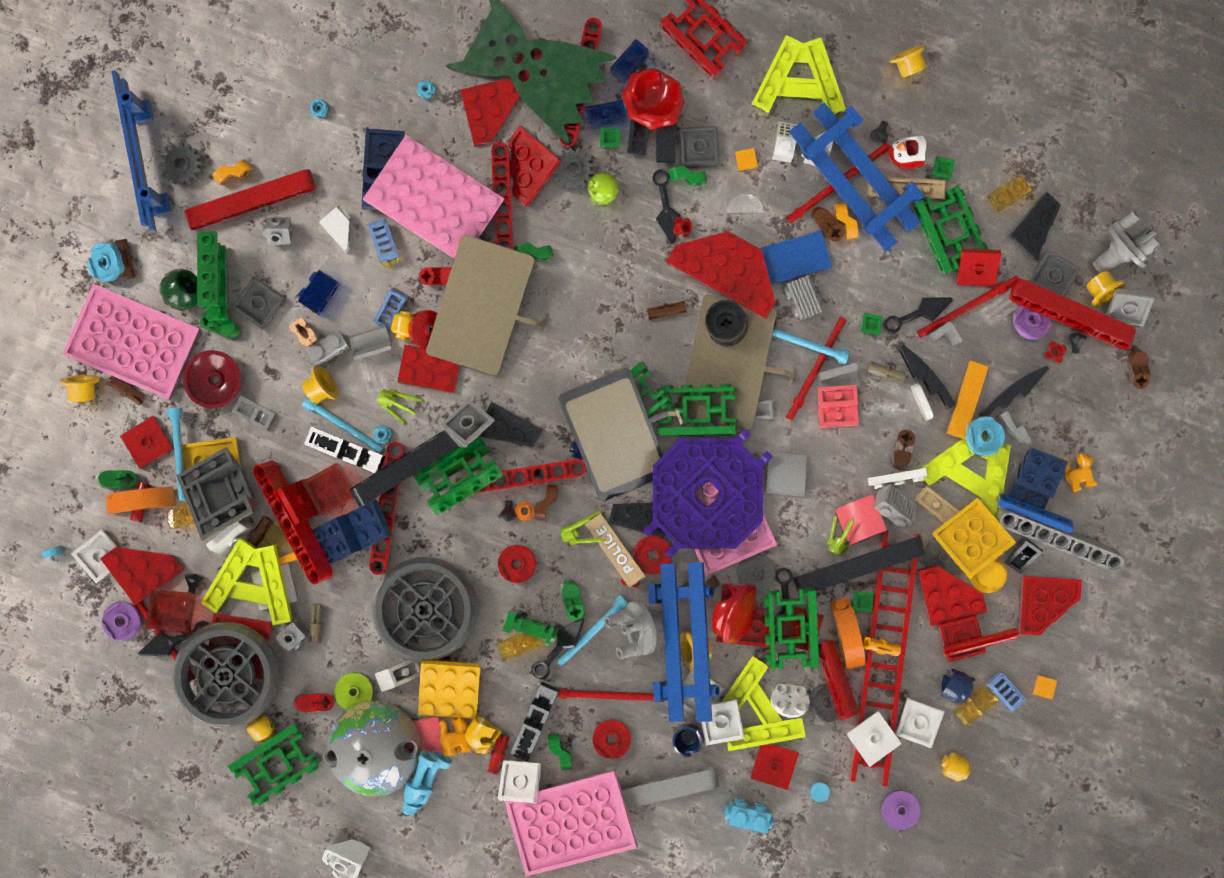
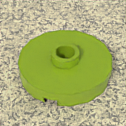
M347 673L335 685V699L345 710L360 702L371 701L373 698L372 682L362 673ZM352 688L356 689V695H351L350 690Z

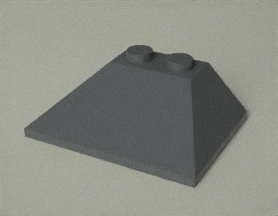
M227 447L176 475L202 541L255 511L256 501L245 473Z

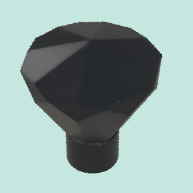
M881 121L879 127L871 132L870 136L873 140L881 143L887 142L886 128L888 122Z
M1079 332L1068 334L1072 345L1071 353L1079 354L1080 347L1087 339V336Z
M505 501V507L498 515L499 519L506 522L516 520L513 501Z
M194 573L185 575L188 585L187 593L195 595L196 588L203 582V576Z

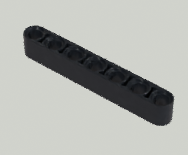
M443 430L356 484L349 491L358 506L361 507L458 447V445Z
M917 536L793 578L797 592L798 588L806 589V587H814L818 591L927 555L921 536Z

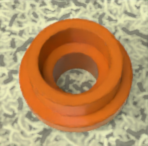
M520 502L515 508V514L520 520L527 521L534 516V507L529 502ZM523 507L528 508V514L523 515L521 509Z

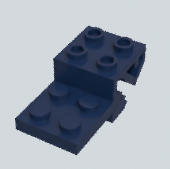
M366 128L362 188L363 210L379 211L365 202L363 198L403 140L405 131Z
M1029 447L1023 456L1022 463H1019L1012 478L1013 482L1007 496L1045 510L1049 498H1053L1068 461ZM1006 515L1003 519L1009 520L1012 515ZM1024 522L1021 526L1026 527L1029 522Z
M377 499L313 529V533L330 564L392 536Z

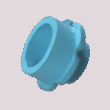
M430 80L420 81L417 85V94L424 99L431 98L436 91L433 82Z
M316 99L310 104L311 114L314 117H324L327 114L329 106L323 99Z
M385 425L375 428L373 431L375 442L387 444L392 437L391 430Z

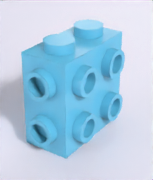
M735 798V800H730V803L725 805L724 816L728 825L766 834L768 829H772L774 817H772L765 804L755 802L752 805L748 804L745 799Z

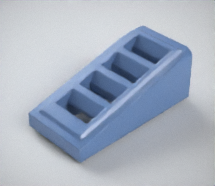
M383 218L369 223L368 228L380 262L399 257L387 220ZM387 234V236L377 239V237ZM386 242H390V243H388V244H386V245L379 246V245L384 244V243H386ZM392 248V251L382 254V251Z
M395 287L391 288L373 322L379 326L386 325L387 330L391 331L390 328L394 315L400 314L410 296ZM393 296L398 297L399 299H401V302L397 301L396 299H394V298H392V297H393ZM389 303H393L394 305L398 306V308L395 309L394 307L390 306ZM385 309L391 311L392 313H394V315L392 316L386 313ZM381 316L391 320L390 323L381 319Z
M998 671L985 683L1012 713L1026 700L1002 671ZM1003 680L1004 682L996 689L995 685ZM1008 685L1009 688L1001 694L1000 691ZM1010 691H1013L1014 693L1006 700L1004 697ZM1018 696L1019 699L1011 706L1009 702Z

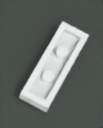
M927 468L871 477L868 478L869 486L874 485V489L885 487V483L893 482V485L905 484V480L911 478L913 482L925 480L924 476H928Z

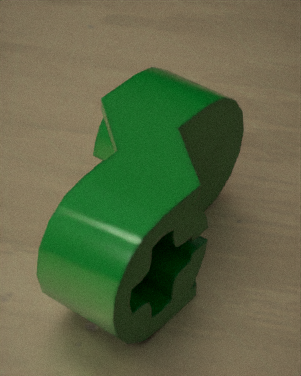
M685 166L669 169L670 181L672 182L685 180L692 187L708 183L705 171L692 173Z
M529 242L514 247V250L531 255L539 262L554 257L551 245L536 248Z
M207 312L200 318L201 327L224 338L234 339L240 333L239 325L230 319L208 322Z
M106 470L97 477L98 485L105 489H128L137 482L136 474L129 470Z
M565 580L561 584L560 590L566 614L571 620H579L583 617L584 609L578 586L573 580Z
M559 733L548 735L549 750L559 757L561 770L572 769L571 753L561 747Z

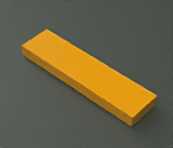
M969 361L946 432L947 434L966 439V427L972 421L988 366Z

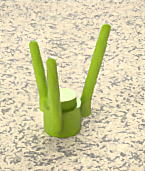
M383 389L377 398V402L381 404V408L389 412L403 425L406 422L391 408L395 405L412 415H415L416 412L398 403L395 396L423 402V399L396 392L392 389L389 391Z
M600 510L572 525L560 528L563 541L565 543L570 541L571 545L604 542V538L576 539V537H579L578 527L589 522L600 513L602 514L603 511Z
M835 516L830 537L826 543L829 545L827 550L842 556L843 552L846 553L849 548L848 542L846 543L844 540L854 523V519L850 520L841 538L836 537L834 540L838 516Z

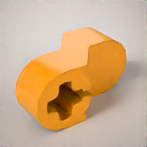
M244 159L233 167L222 165L213 173L212 177L219 185H223L231 178L244 179L251 173L253 168Z
M846 203L834 204L835 219L844 226L846 239L858 238L857 221L848 216Z

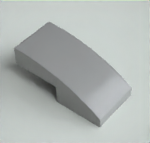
M240 395L231 411L264 430H267L275 413Z
M1008 411L997 415L1000 423L1012 437L1024 445L1032 443L1024 425L1015 427Z

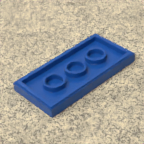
M822 231L760 248L771 285L832 268Z

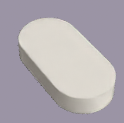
M919 383L911 385L912 394L922 416L926 421L934 417L933 411Z

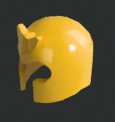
M478 715L467 727L465 739L469 746L476 749V753L486 755L489 751L488 749L493 746L502 730L494 727L487 719Z

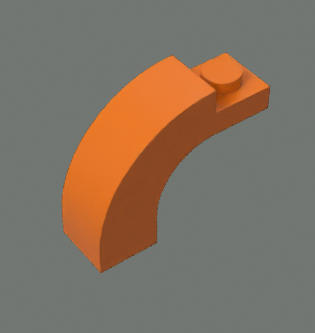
M173 486L130 490L106 495L108 514L175 505Z
M849 597L829 601L837 626L841 654L846 669L864 666L865 654L862 638Z

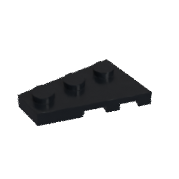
M1048 192L1043 193L1008 235L1034 261H1038L1042 246L1045 245L1049 229L1053 225L1061 206Z
M492 401L486 413L494 419V422L480 436L533 447L543 429Z
M652 502L613 504L608 523L645 533L643 530L652 522ZM659 527L650 534L663 539L665 537V533Z

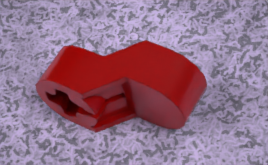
M452 267L423 268L419 273V280L424 285H447Z
M326 693L301 694L294 699L293 704L299 712L328 711L334 706V698Z

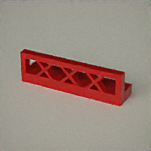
M834 639L818 644L819 662L839 719L844 720L860 714Z

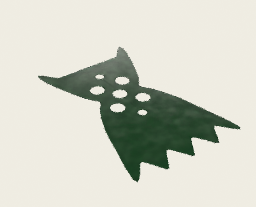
M489 0L491 11L464 60L448 64L446 67L457 72L495 77L508 75L525 103L563 141L569 143L564 124L583 123L576 104L595 102L587 84L606 82L607 79L601 71L599 63L617 59V57L606 52L567 42L553 40L528 41L522 28L500 0ZM510 34H514L518 38L517 44L514 46H509L506 43V38ZM491 40L496 42L494 47L489 46ZM534 48H539L542 51V57L539 60L531 58V51ZM516 52H521L524 56V60L520 64H515L512 60V56ZM498 56H502L505 59V65L502 68H497L494 65V59ZM542 69L547 70L546 76H541L540 71ZM522 70H527L530 73V78L526 82H521L518 78Z

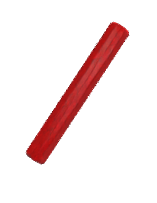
M1012 628L943 647V653L946 657L1018 639L1019 631L1017 628Z

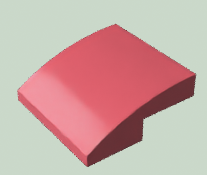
M856 385L818 387L819 428L859 425Z
M873 494L835 510L843 532L850 520L854 519V523L846 536L849 546L887 531L881 514L873 507L875 503Z
M432 716L413 721L420 734L422 751L443 753V748L440 744L441 727L439 717ZM407 742L408 749L415 750L414 745L411 742Z

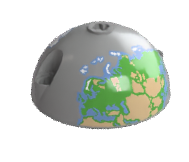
M365 701L351 706L337 718L329 733L327 749L324 752L323 758L329 764L336 778L346 788L360 795L379 797L399 790L406 785L407 781L413 778L419 762L418 757L422 751V743L416 725L403 710L387 702ZM407 742H411L415 750L408 749ZM331 750L334 751L336 758L332 756Z

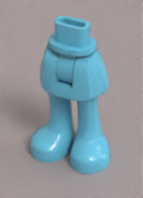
M427 750L421 751L414 779L407 781L405 785L404 807L402 809L404 814L415 815L417 809H421V804L424 805L433 792L432 783L439 768L448 769L451 766L452 760L448 756L446 757L443 753L432 751V753Z

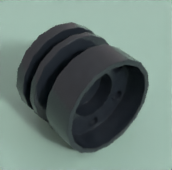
M720 300L708 309L705 316V325L710 338L716 344L724 347L734 346L743 340L747 332V319L743 308L738 303L731 300ZM725 322L729 323V329L725 328Z

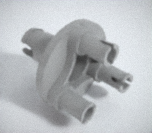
M1131 210L1120 221L1117 220L1108 226V230L1114 240L1110 243L1109 249L1093 262L1094 267L1099 273L1104 271L1110 272L1121 263H1128L1131 260L1141 268H1144L1148 265V255L1162 246L1155 237L1158 232L1154 231L1155 228L1152 225H1149L1138 235L1132 236L1128 233L1127 230L1137 221L1141 220L1134 210Z
M639 601L629 602L626 609L604 617L607 628L621 624V630L626 629L622 632L628 636L631 644L617 647L616 653L621 660L630 656L637 657L651 654L656 647V634L664 631L663 612L650 614L646 606Z

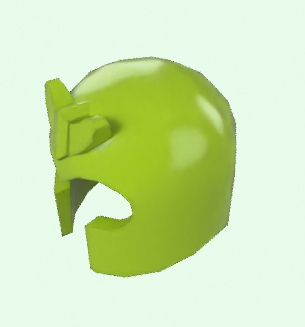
M609 173L594 175L588 184V192L591 195L590 200L597 205L611 203L619 192L617 179Z

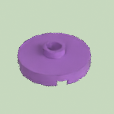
M1023 306L1018 307L1013 315V325L1016 331L1027 339L1036 340L1042 338L1049 332L1052 325L1050 318Z
M128 602L111 604L103 613V630L112 639L127 640L132 638L139 632L142 625V616L139 610ZM121 617H123V618L125 619V623H124V624H121V623H120V618H121Z
M896 790L887 794L881 805V814L884 821L890 827L905 830L914 826L919 820L920 804L911 793L904 790ZM900 807L904 808V812L902 814L898 813V809Z

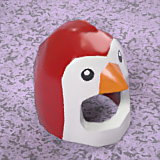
M922 135L897 140L888 151L890 161L896 167L904 169L923 167L925 165L926 140Z

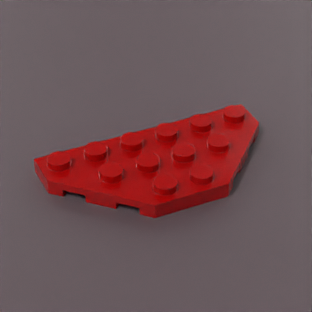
M729 231L675 245L666 260L668 265L764 319L767 318L775 305V298L762 250Z

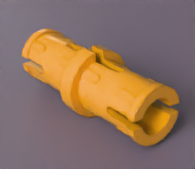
M866 637L863 640V648L876 651L881 655L886 653L898 656L901 652L899 644L887 642L885 639L877 640Z

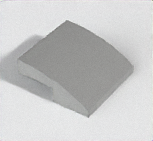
M769 452L773 457L767 462L765 493L804 496L807 455Z

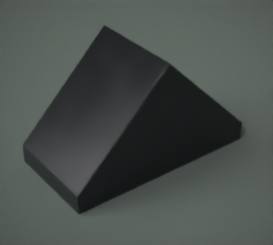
M1021 538L1006 559L1005 564L1021 574L1043 553V549L1029 539Z

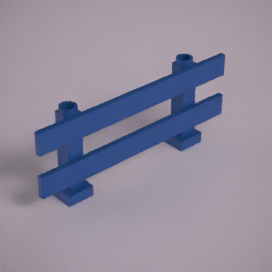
M114 70L111 72L140 222L142 226L149 227L150 231L157 232L154 216L172 212L170 199L167 192L159 194L151 187H148L136 123L154 120L151 102L149 99L141 100L132 91H129L128 82L124 78L120 79L119 73Z
M823 103L812 114L825 128V133L815 140L800 122L789 131V134L803 150L802 154L804 157L814 163L864 225V231L869 236L872 235L882 249L887 252L897 243V240L884 224L896 216L908 232L913 230L921 222L907 205L912 201L913 203L918 202L924 197V194L911 181L902 187L904 192L899 195L847 131L850 126L855 128L864 121L852 105L842 112L844 117L838 120L829 107ZM835 141L887 205L877 215L823 150L831 142Z
M704 562L688 563L689 586L677 587L676 563L660 564L661 584H648L649 604L662 603L667 681L653 682L654 702L668 701L669 722H684L683 698L695 697L697 722H712L711 697H718L720 688L718 685L710 683L706 598L714 596V587L712 585L705 586ZM690 598L695 685H683L678 599Z

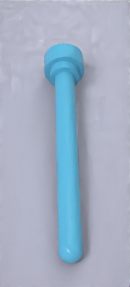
M773 328L772 336L834 357L839 364L846 365L851 352L844 348L843 350H835Z
M307 397L302 404V408L305 410L317 412L377 453L381 454L384 452V448L320 406L319 403L316 404Z
M183 408L167 409V417L172 421L176 474L178 475L184 471L180 430ZM177 479L179 500L185 501L186 499Z
M620 594L615 599L614 606L578 640L576 648H569L558 659L557 663L560 666L564 665L605 625V616L613 615L620 610L626 609L629 602Z

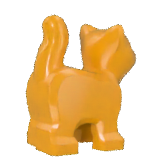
M1086 453L1076 454L1077 463L1080 467L1074 469L1070 468L1069 460L1063 458L1068 461L1064 473L1072 492L1082 490L1081 482H1084L1085 487L1097 485L1091 470V465L1094 462L1093 456H1089Z
M463 718L451 719L454 732L449 733L447 732L446 722L443 720L439 722L441 727L440 744L446 757L471 751L465 739L469 723Z

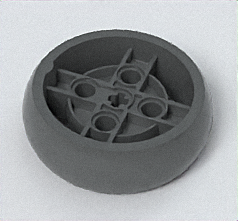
M433 557L412 558L393 567L380 581L373 598V621L379 637L395 654L415 662H421V660L438 661L457 652L471 636L477 619V599L470 581L451 563ZM416 571H434L443 575L437 583L422 580L411 584L404 578V576ZM456 588H458L464 606L460 627L452 621L454 604L450 595ZM436 589L441 590L443 593L441 600H436L433 597V592ZM408 591H412L415 594L413 602L407 601L405 597ZM390 592L398 598L396 616L399 625L394 631L389 625L386 612ZM421 605H423V606L428 605V607H429V608L427 609L428 612H429L428 614H427V613H424V614L421 613V611H422ZM437 617H441L444 620L442 628H438L434 624ZM409 619L416 621L417 626L415 629L408 628L407 621ZM439 635L446 641V643L428 649L416 648L407 644L413 636L428 639Z
M234 622L213 623L195 631L180 647L173 665V687L182 707L196 720L218 728L238 727L258 718L274 699L279 684L278 660L270 643L256 630ZM219 636H229L242 640L237 647L219 646L213 649L204 643L211 638ZM256 653L264 669L262 689L254 684L255 667L251 659ZM235 655H240L242 657V664H237L235 662ZM207 658H212L215 661L214 667L208 666ZM190 660L198 666L197 683L201 691L197 696L194 694L189 682ZM228 671L229 675L226 679H224L222 677L224 675L223 673ZM238 683H243L245 685V692H241L238 690ZM211 685L217 688L218 693L216 695L210 692L209 688ZM241 701L248 707L235 713H222L211 709L215 703L232 704Z

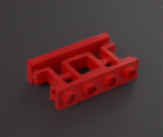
M684 0V3L689 8L678 18L670 12L667 17L665 16L660 21L659 27L714 80L719 75V72L725 68L720 59L730 49L738 55L746 48V38L740 32L736 33L732 29V24L727 19L723 20L718 15V10L712 5L709 6L705 0ZM696 5L704 12L698 20L691 15L696 9ZM684 20L691 25L685 32V35L677 28ZM703 22L716 33L705 45L693 34ZM723 32L731 39L725 47L717 41L723 35ZM711 46L718 52L712 62L703 54Z

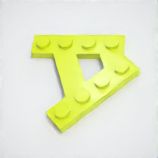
M786 35L752 105L769 113L776 97L784 96L821 99L822 104L825 103L834 115L845 111L846 107L822 38L802 43ZM794 62L809 63L814 79L790 78L787 75Z
M983 431L981 437L982 439H984V441H986V439L989 437L987 434H985V431ZM961 439L920 468H927L928 476H924V482L930 486L944 475L980 497L981 502L998 520L997 512L1001 507L997 505V497L999 493L1003 494L1011 445L1003 444L997 453L981 456L987 460L985 478H982L961 465V463L975 454L969 450L966 439Z
M239 538L202 599L201 604L213 612L219 613L227 598L231 597L268 605L272 625L293 621L276 544L257 548L245 539ZM247 565L259 567L263 585L239 581Z
M754 656L751 657L722 702L737 699L740 710L745 701L748 700L763 724L743 727L744 738L728 741L729 751L806 737L802 717L783 721L772 707L771 702L758 684L768 666Z

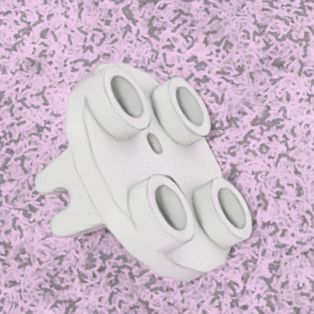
M778 684L772 692V707L777 713L789 718L804 715L810 703L806 688L793 684Z

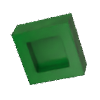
M601 127L600 148L619 149L620 128Z
M936 156L931 176L950 181L955 160Z
M863 313L860 333L879 336L883 316Z
M853 591L852 608L854 611L872 612L874 593Z

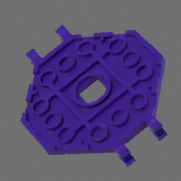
M746 429L736 438H680L653 465L652 522L643 531L649 536L659 527L674 542L665 552L669 558H672L679 549H736L763 522V466L773 456L766 451L757 460L741 444L751 435ZM707 480L721 493L708 507L694 494Z

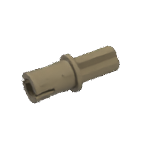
M873 361L869 363L867 373L883 377V380L890 379L904 383L906 379L905 372L890 368V365L884 366Z
M312 604L311 620L308 622V642L321 643V627L324 624L321 622V604Z

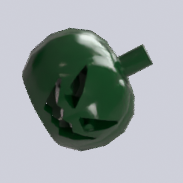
M183 268L174 269L164 274L159 284V292L164 303L172 309L179 311L195 307L198 304L197 276Z

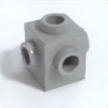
M277 216L267 218L266 225H263L262 229L263 237L267 238V244H291L293 235L291 218Z
M295 618L289 624L284 623L277 629L279 633L275 638L278 645L283 649L286 648L289 652L293 647L296 650L304 643L302 639L307 636L309 631Z

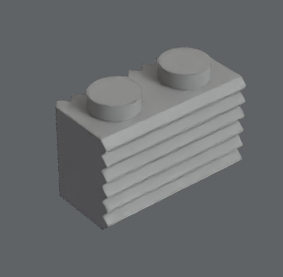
M809 275L786 285L785 295L788 300H792L794 306L792 307V312L795 318H799L802 321L823 312Z
M335 330L329 336H325V339L322 338V341L319 340L315 345L312 344V347L309 346V349H306L305 352L314 366H322L350 348V345L343 334Z
M889 484L877 491L873 507L882 516L894 522L895 526L903 529L913 524L917 504Z

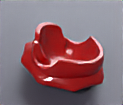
M656 68L631 73L622 93L630 119L650 130L676 124L685 104L680 82Z
M730 583L728 587L733 595L725 601L716 603L712 616V629L717 636L723 639L724 643L737 644L751 628L757 606V589L755 584H744L740 587Z

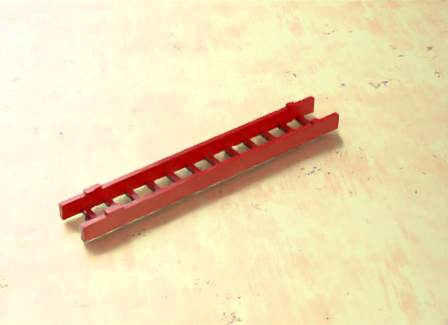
M889 530L881 533L879 549L887 547ZM913 534V538L921 536V534ZM918 558L910 560L909 569L888 567L876 571L873 611L870 616L868 637L875 639L876 629L900 632L899 645L901 646V652L897 656L895 666L872 662L873 651L866 650L858 706L860 714L857 715L856 726L864 721L866 706L890 709L889 723L887 724L895 734ZM883 571L908 574L906 589L883 586ZM881 590L905 593L904 608L880 605ZM878 609L903 613L901 627L877 624ZM871 667L894 670V685L869 682ZM868 687L893 690L891 704L866 701ZM853 745L849 780L856 782L858 764L869 768L882 767L881 785L888 787L893 750L884 756L883 762L877 761L869 767L865 760L861 759L860 753Z

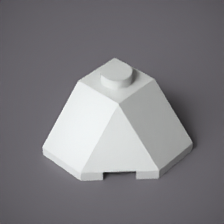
M354 839L327 846L322 860L326 865L330 864L333 868L332 873L336 878H357L371 847Z

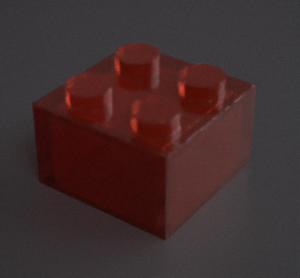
M335 463L302 481L320 516H325L354 500L349 491L352 485L339 463Z
M151 589L145 628L151 631L190 634L195 595L190 592Z

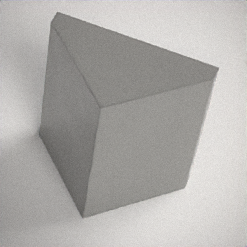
M468 399L440 425L459 447H467L494 422V419Z

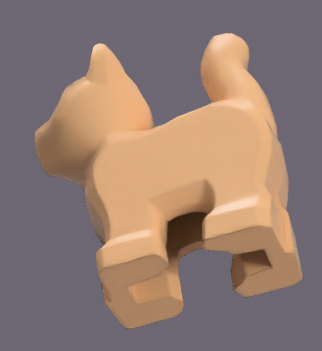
M299 318L289 326L290 330L299 337L298 340L302 345L309 347L317 342L318 338L311 330L312 325L303 320V318Z

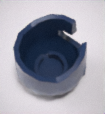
M948 667L947 670L951 671L952 678L943 674L941 696L954 703L965 702L972 694L975 678Z
M688 723L678 726L672 738L674 750L683 757H691V754L701 750L704 743L702 730L698 726Z

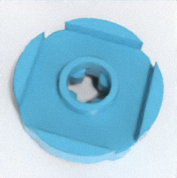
M98 243L91 248L90 252L92 254L91 258H88V268L94 278H98L102 282H110L118 278L120 273L124 272L125 267L122 262V256L116 244Z
M992 417L977 418L966 427V442L972 453L981 456L995 454L1005 441L1003 427ZM983 431H985V434H989V438L986 441L981 437Z

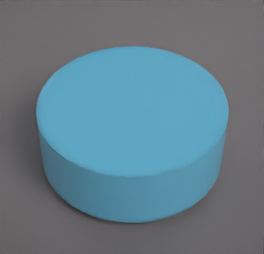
M60 545L41 552L43 558H48L61 554L63 551Z
M816 782L810 788V795L815 801L824 802L828 799L830 790L824 782Z

